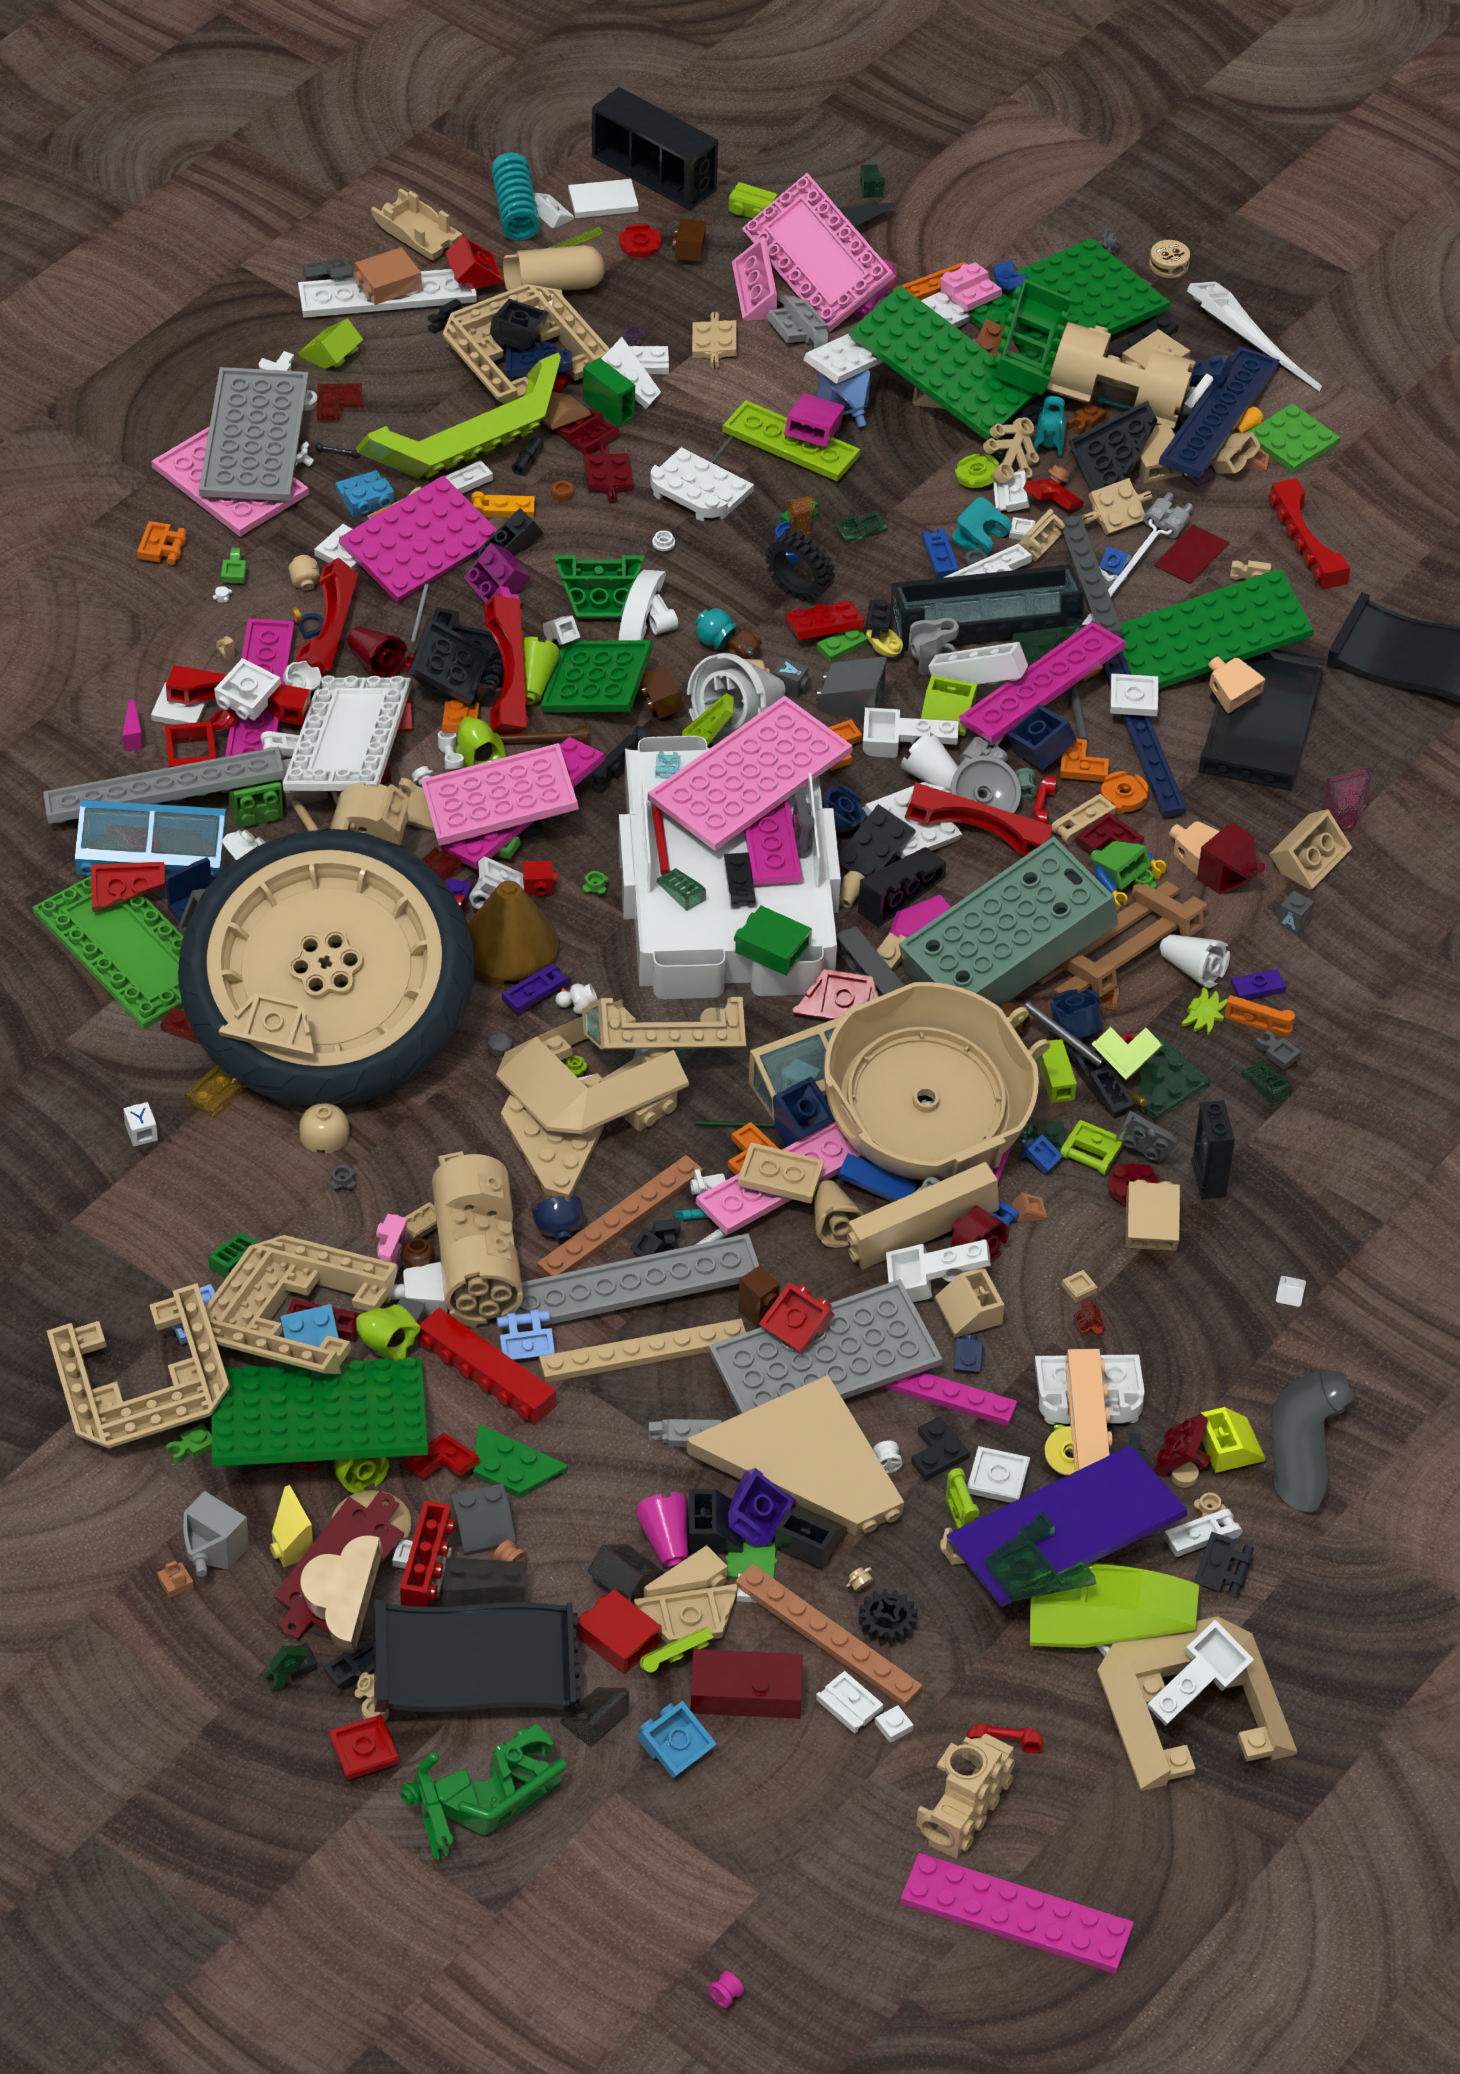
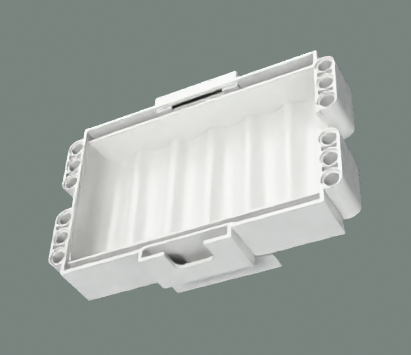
M700 736L646 737L639 741L638 750H628L625 748L627 814H619V862L622 870L623 919L635 920L639 986H653L654 995L660 999L715 998L723 994L724 984L751 983L752 992L758 996L806 995L805 993L815 984L818 976L824 969L835 971L837 941L834 913H839L841 877L833 808L822 809L819 776L812 781L811 773H809L808 784L795 793H805L806 802L811 804V816L814 817V827L810 831L808 844L810 846V854L807 858H799L802 882L753 886L756 899L755 906L748 907L747 904H742L731 908L724 866V854L747 852L744 831L714 851L662 811L670 874L663 876L660 873L651 802L648 800V792L710 749L707 748L706 740ZM795 794L789 797L791 816L793 814ZM760 905L812 928L810 947L787 976L735 953L736 942H734V936L736 931L744 927L749 915L752 912L755 913Z

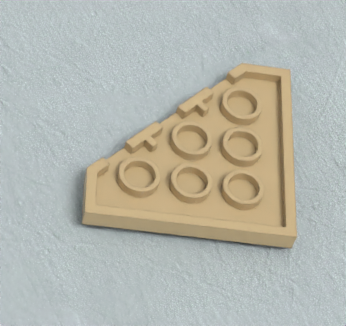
M509 1095L501 1111V1120L511 1132L513 1141L519 1151H522L526 1163L533 1175L541 1183L543 1192L552 1197L564 1196L566 1201L570 1200L604 1129V1124L582 1134L547 1131L513 1095Z

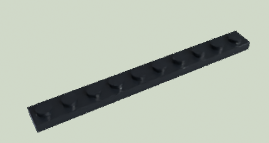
M1162 314L1107 350L1105 358L1108 355L1120 358L1122 362L1123 352L1158 329L1170 337L1178 331L1179 324ZM1045 391L1043 395H1039L1028 402L1012 418L1027 414L1033 426H1036L1047 397H1060L1064 400L1065 406L1074 399ZM1050 405L1049 410L1058 411L1059 407Z

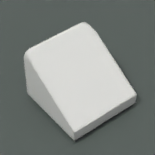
M1281 1276L1276 1302L1300 1307L1306 1281Z

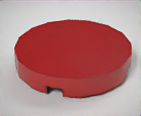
M630 225L625 228L624 232L621 231L619 234V247L629 256L638 258L649 257L660 250L662 236L656 228L653 230L649 225Z

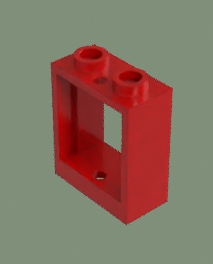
M212 721L164 726L169 768L216 759ZM208 741L209 756L174 759L173 744Z

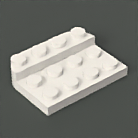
M682 447L660 467L654 465L650 474V485L654 491L653 495L660 500L663 496H666L695 511L696 519L704 521V517L724 519L754 491V484Z
M1100 1355V1358L1105 1360V1374H1102V1381L1107 1383L1108 1394L1107 1398H1104L1105 1407H1109L1110 1410L1109 1423L1137 1422L1139 1415L1142 1413L1144 1402V1384L1139 1355ZM1035 1356V1372L1039 1395L1038 1407L1042 1415L1045 1416V1421L1049 1424H1070L1065 1370L1066 1356Z

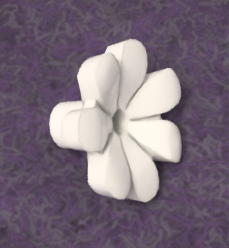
M307 441L301 445L300 451L297 453L296 465L303 462L309 467L314 459L307 455V447L310 445Z

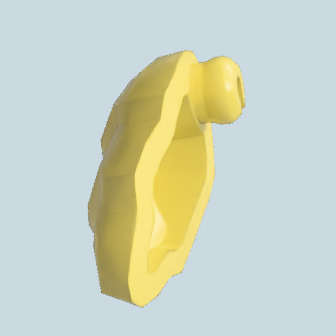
M867 629L866 638L877 653L885 657H896L900 654L903 642L895 632L888 629V633L881 632L880 639L871 638L872 629Z

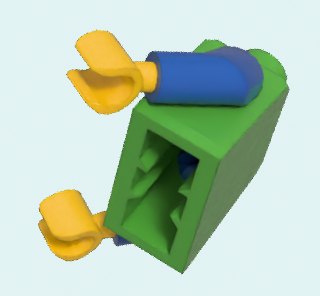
M1115 841L1102 851L1094 850L1091 853L1090 860L1094 864V875L1114 896L1116 911H1120L1121 907L1118 901H1121L1126 906L1128 900L1127 895L1123 892H1117V889H1124L1150 866L1152 867L1151 872L1154 874L1155 879H1160L1161 874H1164L1166 871V863L1162 860L1155 861L1153 859L1154 856L1147 851L1146 846L1139 843Z

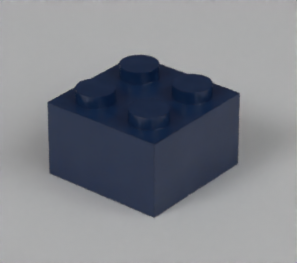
M1040 704L1015 728L1006 733L1013 752L1042 770L1077 742L1069 721Z

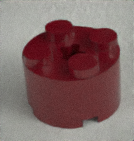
M978 1205L974 1206L962 1219L958 1218L951 1228L952 1232H954L952 1247L986 1239L989 1245L991 1263L1001 1254V1251L998 1249L1002 1242L1004 1244L1007 1243L1009 1237L1008 1225Z

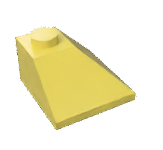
M290 1485L284 1488L272 1530L273 1543L270 1544L273 1557L275 1559L279 1558L283 1567L299 1562L313 1544L312 1524Z

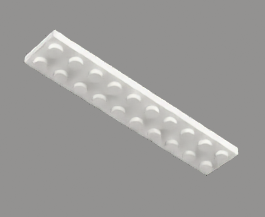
M941 292L921 300L956 328L970 322V315ZM849 334L807 352L804 357L805 362L836 384L883 362L851 338Z

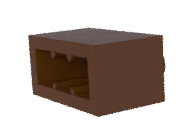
M680 220L679 227H675L672 240V250L676 251L675 259L701 261L706 239V221Z
M667 664L644 673L642 678L644 684L640 686L645 698L650 697L646 701L651 712L656 710L659 719L685 709Z
M760 1266L741 1277L739 1282L738 1311L757 1328L761 1327L759 1325L760 1321L779 1297L780 1284Z

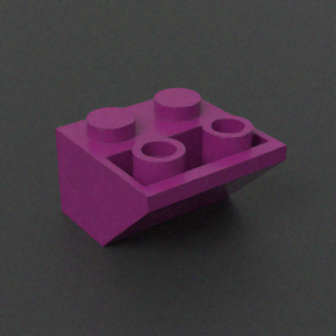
M490 543L463 578L486 603L496 595L500 586L508 587L511 595H517L531 576L508 549Z

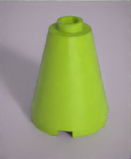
M524 637L522 640V651L525 654L523 669L526 675L524 683L525 694L527 695L526 704H534L540 701L559 659L560 650L557 645L549 640H546L544 643L538 641V637Z

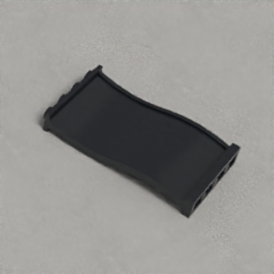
M1361 592L1329 649L1326 667L1336 669L1339 666L1355 675L1374 682L1428 692L1460 703V627L1422 621L1401 615L1372 602L1369 599V594Z
M1274 649L1242 660L1265 678L1263 691L1229 714L1217 699L1207 740L1200 757L1199 773L1291 791L1320 678L1322 677L1325 659Z
M375 1600L373 1609L374 1712H386V1709L450 1712L502 1707H534L567 1710L568 1714H573L575 1704H580L581 1692L580 1687H575V1679H579L580 1665L579 1662L574 1660V1654H578L579 1640L578 1637H574L573 1629H577L578 1614L573 1613L572 1602H567L566 1605L512 1602L453 1607H418L387 1604L386 1600Z

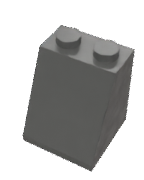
M887 657L831 663L829 671H825L823 675V688L819 687L816 701L820 702L819 711L864 720L865 707L879 708L885 691Z

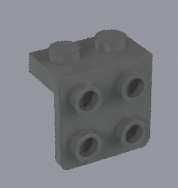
M1132 1111L1126 1114L1116 1136V1139L1122 1141L1125 1146L1134 1148L1143 1153L1148 1159L1158 1162L1176 1147L1178 1139L1173 1137V1134Z

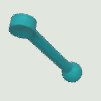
M1104 396L1097 398L1099 404L1106 403L1127 410L1134 408L1130 405L1108 400Z

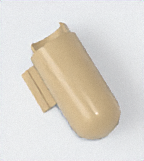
M585 245L520 250L516 252V255H506L503 258L505 287L507 291H510L525 284L557 289L561 295L562 291L589 289L596 286L602 280L605 273V264L601 254L594 247Z

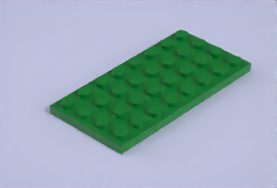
M901 285L850 330L849 336L985 440H989L992 437L990 434L991 427L997 423L1005 425L1037 394L993 377L995 370L993 361L995 357Z
M1282 568L1120 623L1122 627V636L1120 638L1125 640L1126 648L1122 652L1131 674L1158 676V689L1213 671L1209 667V663L1215 657H1220L1225 664L1234 658L1245 660L1314 636L1313 628Z

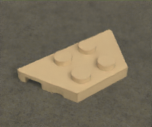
M255 992L247 1000V1004L240 1007L234 1013V1018L219 1030L220 1036L314 1057L305 1005L301 1002Z
M737 1584L634 1599V1605L662 1626L661 1638L666 1644L705 1626L709 1627L714 1638L710 1640L723 1637L737 1595Z

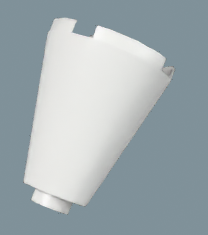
M930 732V736L925 734L909 749L910 757L908 760L904 757L900 766L904 771L924 782L950 789L953 775L959 767L933 732Z
M1171 934L1164 938L1160 944L1162 957L1200 985L1208 988L1214 987L1217 984L1214 981L1218 976L1221 978L1224 976L1229 965L1230 951H1227L1225 947L1228 944L1221 940Z

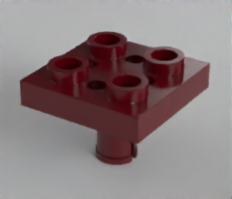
M1200 1413L1191 1419L1187 1418L1182 1424L1168 1429L1164 1435L1163 1447L1156 1457L1158 1461L1154 1472L1162 1477L1188 1462L1195 1464L1199 1470L1204 1469L1211 1457L1198 1447L1209 1419Z

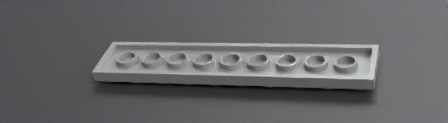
M279 747L54 789L44 791L43 793L48 824L63 823L66 820L79 818L81 800L158 805L165 801H179L186 797L205 796L208 793L217 791L226 792L243 786L252 787L255 784L264 782L273 783L284 779L285 774Z
M748 1233L521 1282L523 1300L520 1307L514 1313L518 1315L529 1313L530 1310L538 1309V1312L548 1310L550 1321L540 1322V1325L555 1324L739 1284L740 1278L758 1267L759 1263ZM531 1323L517 1325L518 1331L532 1329Z

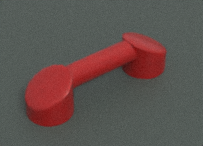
M1047 776L1041 781L1032 810L1033 820L1047 824L1049 811L1043 810L1046 795H1055L1058 777Z
M978 1724L966 1733V1737L972 1740L974 1738H982L985 1733L994 1738L1021 1740V1749L1026 1753L1036 1754L1043 1750V1738L1031 1728L1013 1729Z

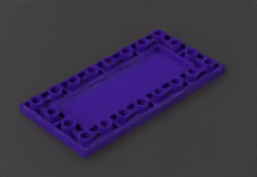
M1130 1445L981 1517L946 1536L948 1543L998 1604L1003 1607L1188 1515L1186 1507Z

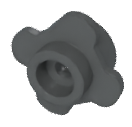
M345 1165L335 1167L330 1171V1176L332 1177L330 1187L335 1190L339 1188H354L355 1181L353 1176L355 1171Z

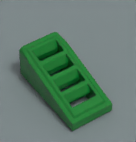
M241 1232L208 1257L209 1268L227 1278L248 1249V1247L240 1243L243 1242L251 1246L259 1242Z

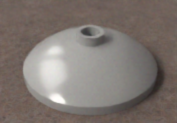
M977 756L965 761L954 773L950 786L951 794L1014 813L1017 809L1021 797L1020 783L1013 769L1002 760L991 756ZM978 792H983L985 798H980Z

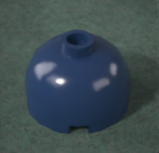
M834 785L830 786L821 797L822 809L833 808L836 833L853 831L866 818L864 808L862 809L860 805L861 798L846 786L839 785L838 788L834 787Z
M564 1196L555 1197L538 1203L537 1210L532 1208L533 1219L540 1233L549 1238H556V1241L570 1239L571 1234L577 1232L584 1220L581 1198L571 1196L572 1201H565Z

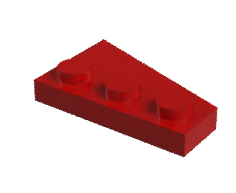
M164 861L91 865L92 911L95 912L165 888Z

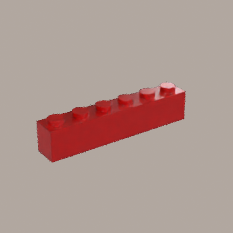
M440 1307L419 1324L421 1329L418 1333V1341L423 1348L431 1350L444 1363L455 1367L462 1376L473 1380L483 1391H488L495 1396L502 1405L509 1406L516 1411L522 1419L536 1425L556 1407L555 1389Z

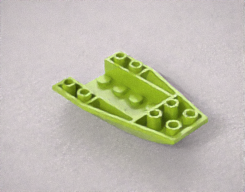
M1094 1561L1032 1592L1030 1646L1087 1648L1196 1631L1199 1585L1159 1572Z

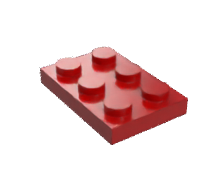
M843 600L832 605H817L811 609H795L792 612L785 613V622L798 640L865 628L864 618L851 601Z

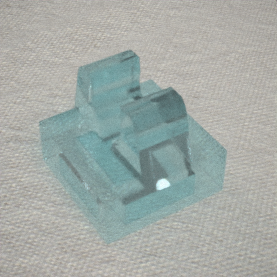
M660 751L656 757L655 778L668 779L680 770L681 755H678L677 752H673V755H664V751Z

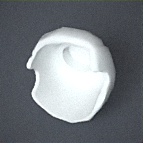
M307 661L291 663L286 667L283 675L285 685L310 689V693L320 685L322 679L319 668L310 667Z

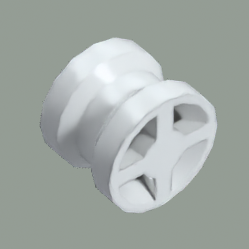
M883 1441L874 1446L873 1451L887 1473H893L902 1467L903 1461L901 1456L898 1455L899 1446L896 1442Z

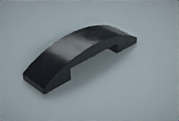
M373 1641L350 1656L344 1652L323 1666L324 1671L338 1688L358 1682L360 1675L364 1672H367L369 1675L374 1674Z

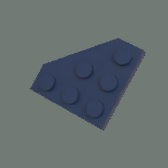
M534 341L529 348L523 351L506 345L507 378L519 379L527 376L539 360L559 353L561 357L557 372L565 373L573 370L572 351L567 349L560 351L556 345L545 341L541 343Z

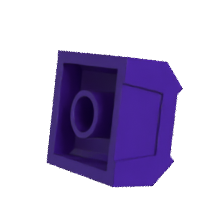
M757 1468L745 1471L729 1507V1528L752 1546L769 1545L775 1536L778 1524L787 1510L791 1509L796 1499L773 1484Z

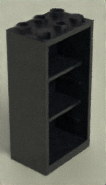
M621 87L609 93L592 107V158L689 211L717 190L718 139Z

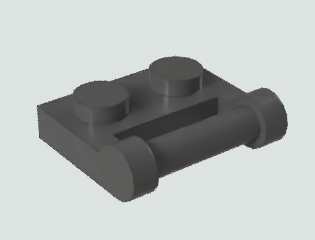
M805 793L795 794L792 822L798 856L804 859L810 854V846L808 844L810 831L814 827V817L811 816V804L806 802Z

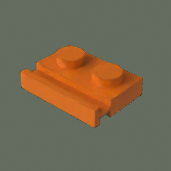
M459 700L445 701L442 733H458V727L465 717L478 719L479 702H476V705H467Z

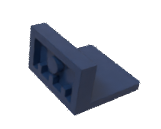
M208 857L173 871L165 877L168 909L179 923L192 890L207 889L212 883L211 864Z

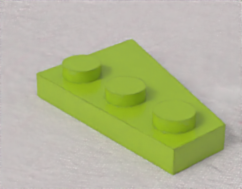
M725 693L682 731V736L703 737L708 746L725 723L732 717L734 713V697Z

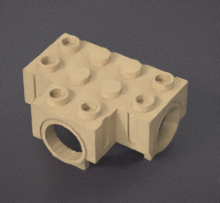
M986 1733L982 1738H974L973 1740L966 1737L963 1745L957 1746L953 1743L949 1745L937 1763V1768L945 1771L947 1774L945 1794L934 1810H928L920 1806L917 1812L916 1826L929 1839V1846L955 1859H958L962 1850L968 1851L972 1844L975 1830L980 1831L983 1828L988 1810L993 1811L996 1808L1002 1789L1007 1790L1013 1780L1011 1771L1015 1764V1760L1012 1759L1014 1747ZM962 1754V1757L971 1761L976 1766V1769L972 1775L958 1774L952 1769L951 1760L957 1755ZM928 1822L938 1824L936 1830H934Z

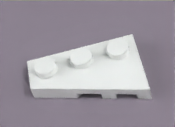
M623 337L601 358L635 384V400L645 409L661 393Z

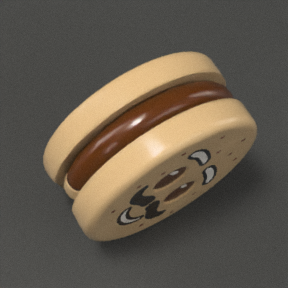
M1159 241L1151 248L1150 269L1153 273L1163 278H1179L1186 274L1189 269L1190 250L1179 241Z

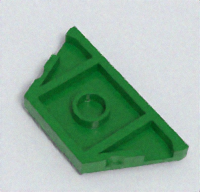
M482 1424L478 1425L475 1454L478 1455L480 1463L474 1466L475 1478L492 1486L503 1483L505 1492L520 1499L531 1493L533 1489L541 1488L548 1484V1479L558 1474L563 1476L568 1472L567 1464Z

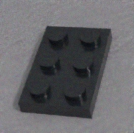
M877 804L839 853V865L848 872L856 871L866 877L892 864L914 836L916 830Z

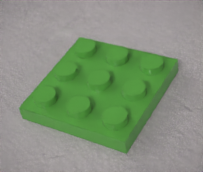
M1293 403L1246 432L1254 433L1260 443V449L1268 453L1271 458L1293 474L1340 444V437Z

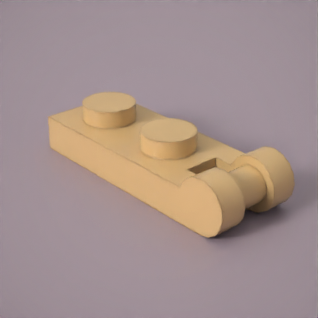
M1099 794L1054 821L1051 831L1056 835H1060L1061 840L1069 845L1074 842L1079 834L1109 812L1114 815L1116 807L1103 795Z

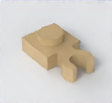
M1249 560L1248 565H1244L1240 561H1232L1230 578L1235 580L1246 578L1247 580L1268 573L1271 570V564Z

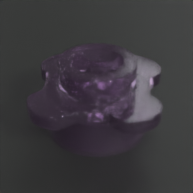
M637 326L627 327L624 330L623 337L625 342L630 346L642 345V338L645 337V332Z

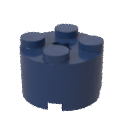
M1077 989L1064 991L1053 998L1054 1003L1050 1004L1053 1020L1080 1041L1083 1037L1103 1032L1100 998L1098 993L1089 989H1085L1086 993H1078Z

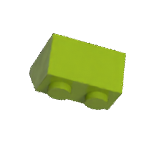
M347 318L324 329L297 354L323 369L331 366L336 368L345 362L344 357L346 355L350 356L359 349L357 345L363 338Z

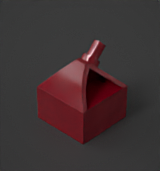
M1230 822L1201 847L1197 880L1216 893L1222 894L1243 886L1251 881L1259 872H1263L1265 870L1264 863H1256L1254 836L1235 823Z

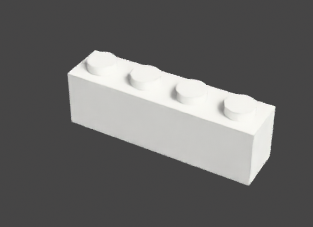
M1020 642L936 654L928 667L931 675L978 685L983 683L995 684L1003 680H1018L1024 674L1028 664Z

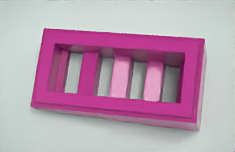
M134 699L129 700L122 734L125 751L139 750L143 747L142 732Z

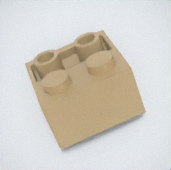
M985 1267L960 1273L935 1296V1301L954 1338L1003 1324L1004 1303Z

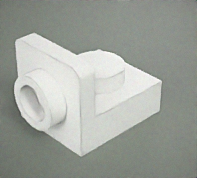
M700 1169L694 1170V1179L690 1180L692 1194L699 1196L726 1181L724 1174L702 1177Z

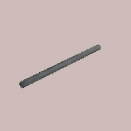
M729 436L709 462L714 463L733 440V436Z

